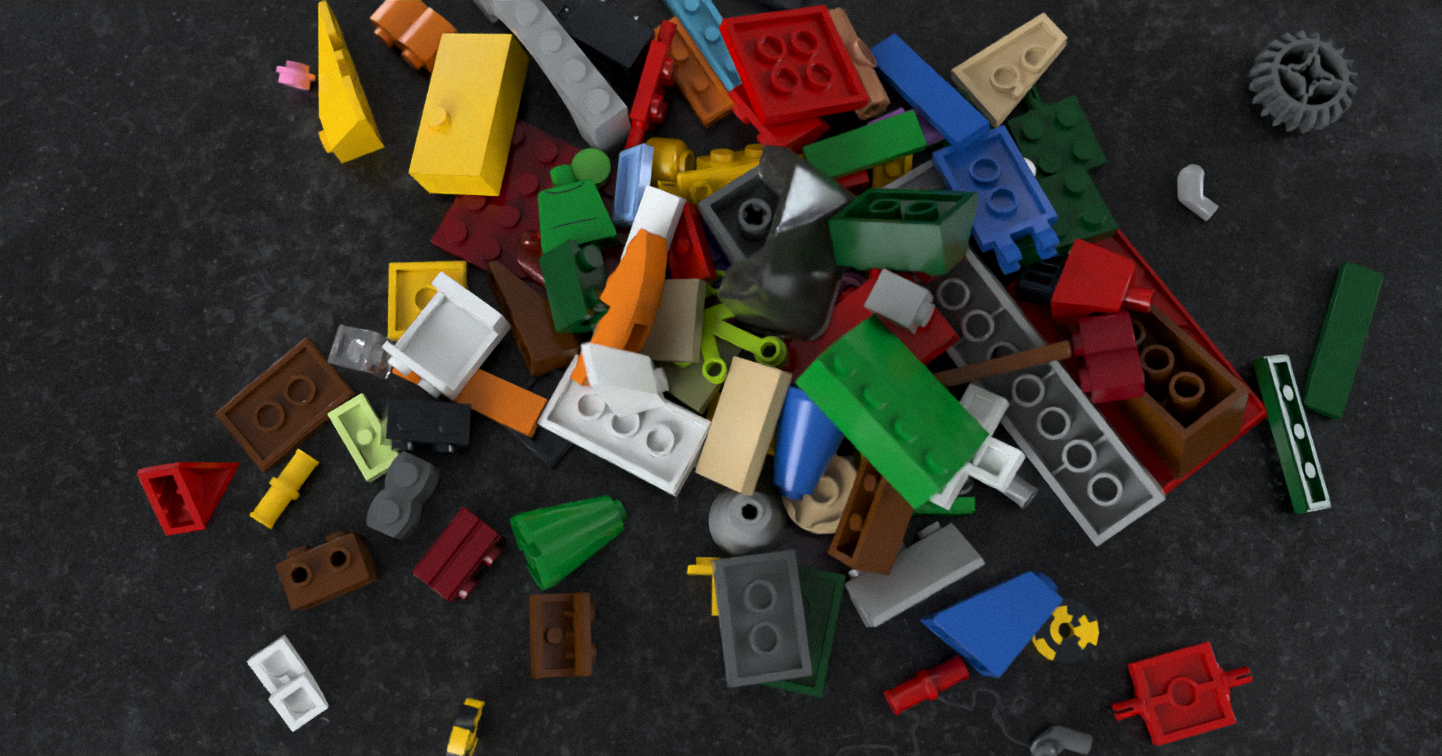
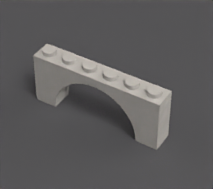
M473 0L492 24L500 19L526 47L562 98L578 127L580 135L590 148L599 149L608 158H611L626 146L631 129L627 106L541 0Z

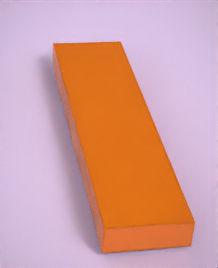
M396 368L392 370V373L415 385L422 379L413 371L406 377ZM478 369L453 402L471 404L472 411L532 438L539 425L537 421L549 401ZM442 393L440 394V396H442V397H444V398L450 400V399H449L448 397H446L444 394H442Z

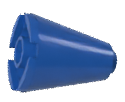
M790 382L776 424L773 484L780 487L779 494L791 499L802 500L804 494L813 495L845 435L807 394L793 382Z

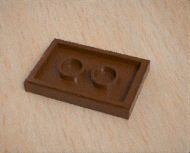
M305 337L214 412V414L259 469L264 473H268L331 420L328 416L329 412L353 399L358 394L313 341Z

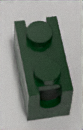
M568 239L538 259L556 333L587 334L597 328L600 319L610 309L609 305L599 299L606 288L608 278L598 242H590L584 247L579 248L577 240Z

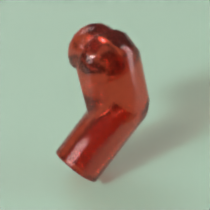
M528 229L518 239V266L545 288L538 259L543 256L541 234L537 230Z

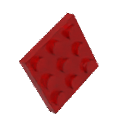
M826 5L724 18L719 27L720 33L761 126L863 109L869 101Z

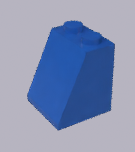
M1028 571L1008 576L925 614L920 621L981 675L999 678L1064 599L1055 593L1058 587L1050 578L1039 571L1036 574Z

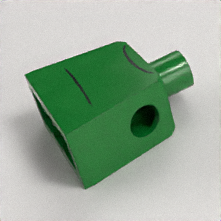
M561 165L551 169L550 175L554 188L538 193L543 255L568 239L577 240L579 248L584 247L590 242H598L601 251L620 246L615 227L593 180L586 179L576 182L573 166Z

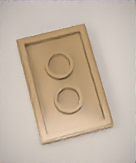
M736 356L733 357L695 470L696 473L737 492L752 496L792 379V374Z

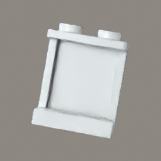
M441 271L431 283L438 291L394 346L386 341L382 348L392 356L388 363L406 377L411 371L422 379L417 385L437 399L442 393L454 401L512 326L502 314Z

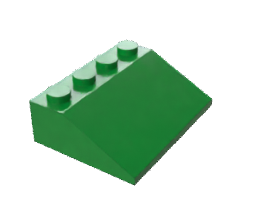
M872 314L842 336L821 354L795 382L915 510L940 492L968 463L989 436V433L875 314Z

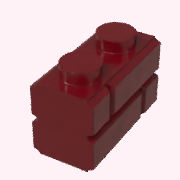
M462 507L416 565L412 573L447 601L456 603L459 598L465 601L478 587L480 581L476 576L483 567L487 565L491 568L503 555L505 548L501 544L506 537L466 507Z

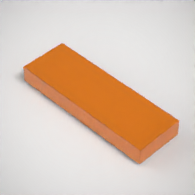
M675 16L668 20L677 24L671 44V53L675 58L674 64L678 65L675 85L704 127L708 128L732 113V107L735 103L727 95L729 93L679 19ZM661 25L653 29L655 31L656 41Z

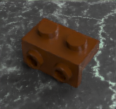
M589 592L530 595L531 678L592 675V667L596 663V648L594 643L591 642V625H593L595 620V607L593 602L590 601Z

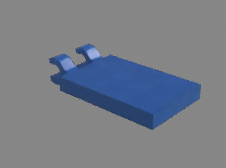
M1005 125L988 131L959 152L951 145L932 153V163L948 191L978 192V204L971 233L982 253L994 249L998 264L1004 275L1020 270V265L1017 261L1022 259V255L1013 241L1027 235H1031L1035 250L1042 261L1057 255L1054 246L1059 245L1060 241L1050 226L1056 224L1058 215Z

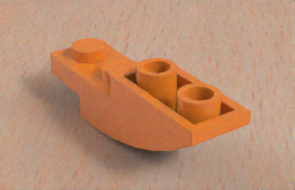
M640 228L637 235L630 240L623 259L616 271L609 276L606 288L599 298L609 305L610 309L598 322L597 331L590 343L640 354L654 324L665 282L667 239L663 236ZM581 352L576 362L577 365L570 377L581 386L591 387L583 352Z

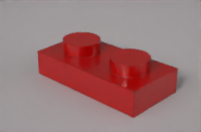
M687 202L684 205L667 253L668 264L673 279H701L708 283L718 278L697 207L695 204Z

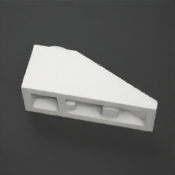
M592 343L581 345L590 386L619 418L666 405L663 392L669 390L666 374L663 367L657 368L649 356Z

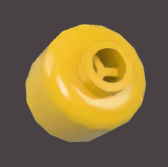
M653 137L645 143L654 147L650 186H653L655 180L677 182L678 173L694 170V153L688 149L684 141L673 138Z

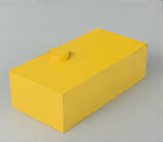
M442 33L408 172L429 193L499 196L529 63L528 55L512 34Z

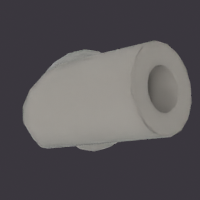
M1191 164L1183 168L1178 175V200L1203 220L1207 221L1219 206L1203 195L1204 171L1199 165Z

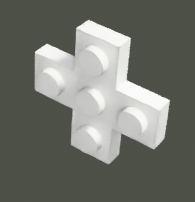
M971 383L962 396L960 404L989 433V436L956 476L940 492L929 499V501L948 511L969 475L1005 493L1025 458L1022 451L991 437L1009 406L1007 400Z

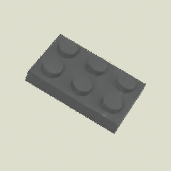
M795 550L712 560L728 687L732 688L811 676L812 668Z

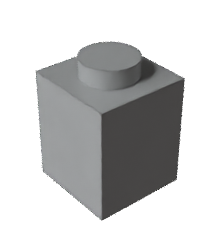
M884 268L864 304L871 313L915 334L918 326L925 327L935 305L931 304L933 296L927 289Z

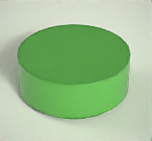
M587 148L577 153L572 161L576 182L592 179L596 189L609 181L611 164L608 156L603 151Z

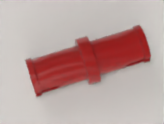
M955 654L952 658L928 670L921 668L915 671V677L885 690L884 694L893 712L899 715L902 711L926 699L929 701L937 699L939 692L969 679V673L962 659Z

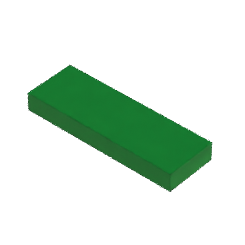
M911 110L804 146L802 152L816 187L926 149L927 143L915 112Z

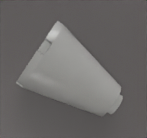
M757 482L752 496L727 487L721 491L711 506L709 529L716 545L731 557L772 553L781 545L786 536L788 513L781 497L765 484ZM753 510L758 516L754 520H746L741 512Z

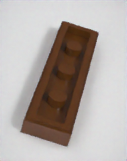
M1070 340L933 373V375L947 388L1069 358L1073 351Z

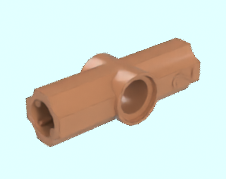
M840 7L828 10L869 98L865 107L855 110V112L862 120L878 117L887 110L886 108L890 100L874 70L877 66L875 58L866 44L857 37L845 11Z

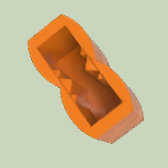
M386 0L370 17L371 22L376 28L373 34L381 43L388 48L395 45L403 51L401 56L409 65L416 70L423 67L430 73L434 69L442 33L458 34L457 30L446 19L427 7L421 0Z

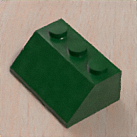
M868 188L828 220L836 264L839 266H853L855 270L860 271L884 268L889 269L892 273L923 271L930 276L948 273L966 255L978 204V192Z

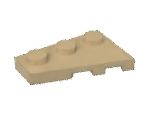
M1042 13L951 70V79L969 95L970 101L994 128H997L1065 48L1067 36L1045 13Z

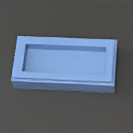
M642 143L619 153L612 223L615 227L625 229L633 226L646 186H650L654 147Z

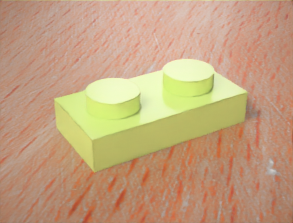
M361 393L329 412V418L366 481L371 483L387 473L391 463L400 452L391 451V446L380 445L381 420L367 396Z

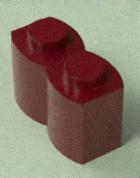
M1129 311L1078 319V332L1071 333L1075 357L1083 356L1085 367L1078 368L1082 393L1090 392L1092 404L1143 397L1144 377Z

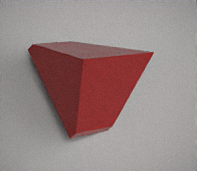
M176 462L138 469L137 476L165 535L206 529L207 523L241 462Z

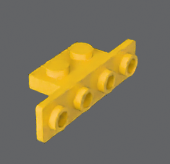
M750 144L745 146V150L735 152L730 149L712 150L708 156L696 157V170L677 174V196L686 199L685 203L695 204L697 210L699 202L767 160L791 195L818 191L820 185L815 187L803 154L782 157L775 152L771 154L761 144Z

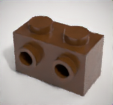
M348 529L341 530L325 537L326 544L311 549L310 545L296 548L286 554L287 560L275 564L291 610L306 611L380 580L364 535L349 533Z

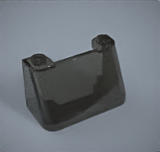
M765 145L759 162V175L767 186L783 190L760 263L740 261L728 268L723 276L717 297L751 332L812 342L825 334L829 326L846 266L836 264L828 220L856 199V196L792 150L785 147Z

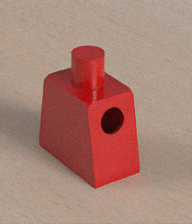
M1075 238L1051 299V321L1078 325V319L1124 312L1125 308L1148 314L1154 300L1155 290L1134 285L1136 263L1133 260Z

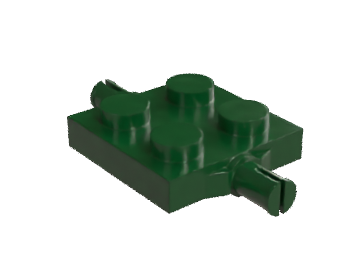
M1033 85L1023 97L1029 111L1022 116L1007 121L1005 124L1007 131L1023 158L1029 159L1035 165L1036 180L1080 166H1084L1087 173L1102 168L1108 162L1076 95L1056 103L1043 104L1036 85Z

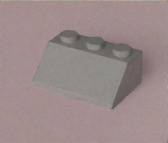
M937 521L917 533L920 541L909 547H906L903 541L901 542L890 575L852 569L847 572L851 580L844 583V589L865 626L876 627L985 564L983 559L952 523L941 528Z

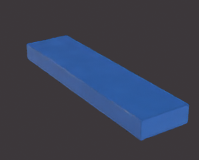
M895 33L870 49L877 64L874 70L958 152L990 131V122Z

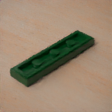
M1348 261L1340 266L1301 395L1303 408L1335 420L1342 418L1384 274Z
M1288 354L1264 356L1252 360L1295 515L1331 508V502Z

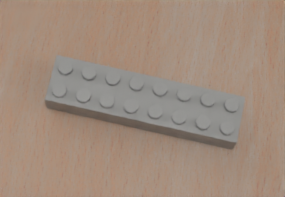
M969 242L966 258L954 265L948 273L938 276L928 284L923 283L914 274L911 276L919 286L930 292L933 296L932 303L959 336L960 340L946 350L958 367L1049 345ZM1062 360L970 382L1007 400L1009 406L1000 422L1096 547L1166 499V492L1096 404H1092L1089 394L1087 392L1082 393L1080 383Z

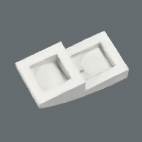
M285 634L250 657L247 661L271 694L268 700L292 732L329 707L315 679Z

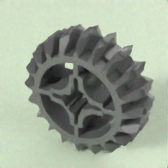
M1304 30L1296 32L1293 36L1287 33L1278 40L1271 41L1264 48V52L1261 51L1255 58V66L1250 70L1249 74L1254 80L1250 83L1248 90L1258 93L1253 98L1252 104H1262L1264 106L1261 116H1266L1270 113L1274 117L1272 126L1285 122L1287 132L1293 131L1297 127L1302 134L1309 132L1313 128L1318 131L1324 129L1331 122H1336L1342 116L1341 114L1351 106L1353 101L1350 98L1355 95L1358 89L1352 83L1356 80L1358 74L1348 70L1354 60H1344L1341 56L1344 53L1345 47L1338 48L1337 50L1332 47L1333 37L1323 42L1320 41L1319 31L1312 33L1309 37H1307ZM1285 60H1299L1297 65L1289 64L1284 66L1279 64ZM1318 97L1325 99L1323 104H1307L1308 99L1315 100Z

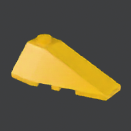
M326 0L318 3L319 117L324 130L319 131V137L326 152H334L338 159L344 163L385 146L337 18Z

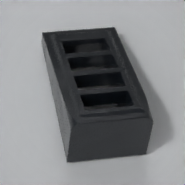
M1070 251L1051 257L1062 260L1060 264L1041 260L1024 266L1015 286L1016 299L1051 308V299ZM1038 267L1054 270L1056 273L1052 274L1038 270ZM1035 277L1050 281V284L1037 282L1033 279Z

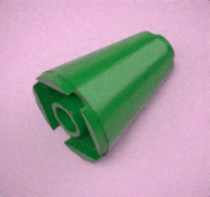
M608 495L517 513V515L510 518V525L519 550H523L528 561L526 565L536 584L543 591L555 586L624 532L623 523L628 521V518L619 499L613 501Z

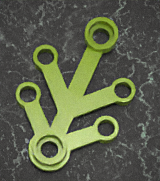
M716 270L717 279H725L724 286L720 289H713L715 280L706 283L705 298L712 295L724 297L731 291L732 282L724 271ZM748 286L742 291L740 297L704 310L701 351L705 362L702 366V373L709 382L713 384L723 383L729 371L727 364L721 359L715 336L753 353L759 364L781 370L787 364L789 351L780 338L767 336L761 339L724 322V320L747 312L758 313L762 311L766 306L767 299L759 287ZM752 294L760 295L758 303L755 305L747 304L749 296ZM776 346L777 350L774 356H763L766 347ZM672 362L677 367H687L691 364L684 362ZM721 365V373L715 377L710 376L711 367Z

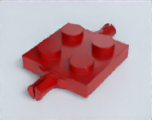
M662 20L657 41H651L629 116L632 121L625 149L642 144L646 131L654 132L656 123L661 125L664 121L668 105L667 102L663 101L667 87L673 88L678 73V65L674 64L675 58L671 53V44L677 24L670 21Z
M1200 642L1127 663L1134 684L1135 698L1112 703V710L1119 711L1114 713L1118 721L1140 714L1147 724L1153 745L1159 746L1236 724L1237 722L1230 704V688L1252 683L1253 680L1252 676L1246 675L1251 673L1247 666L1224 672L1216 662L1210 642Z

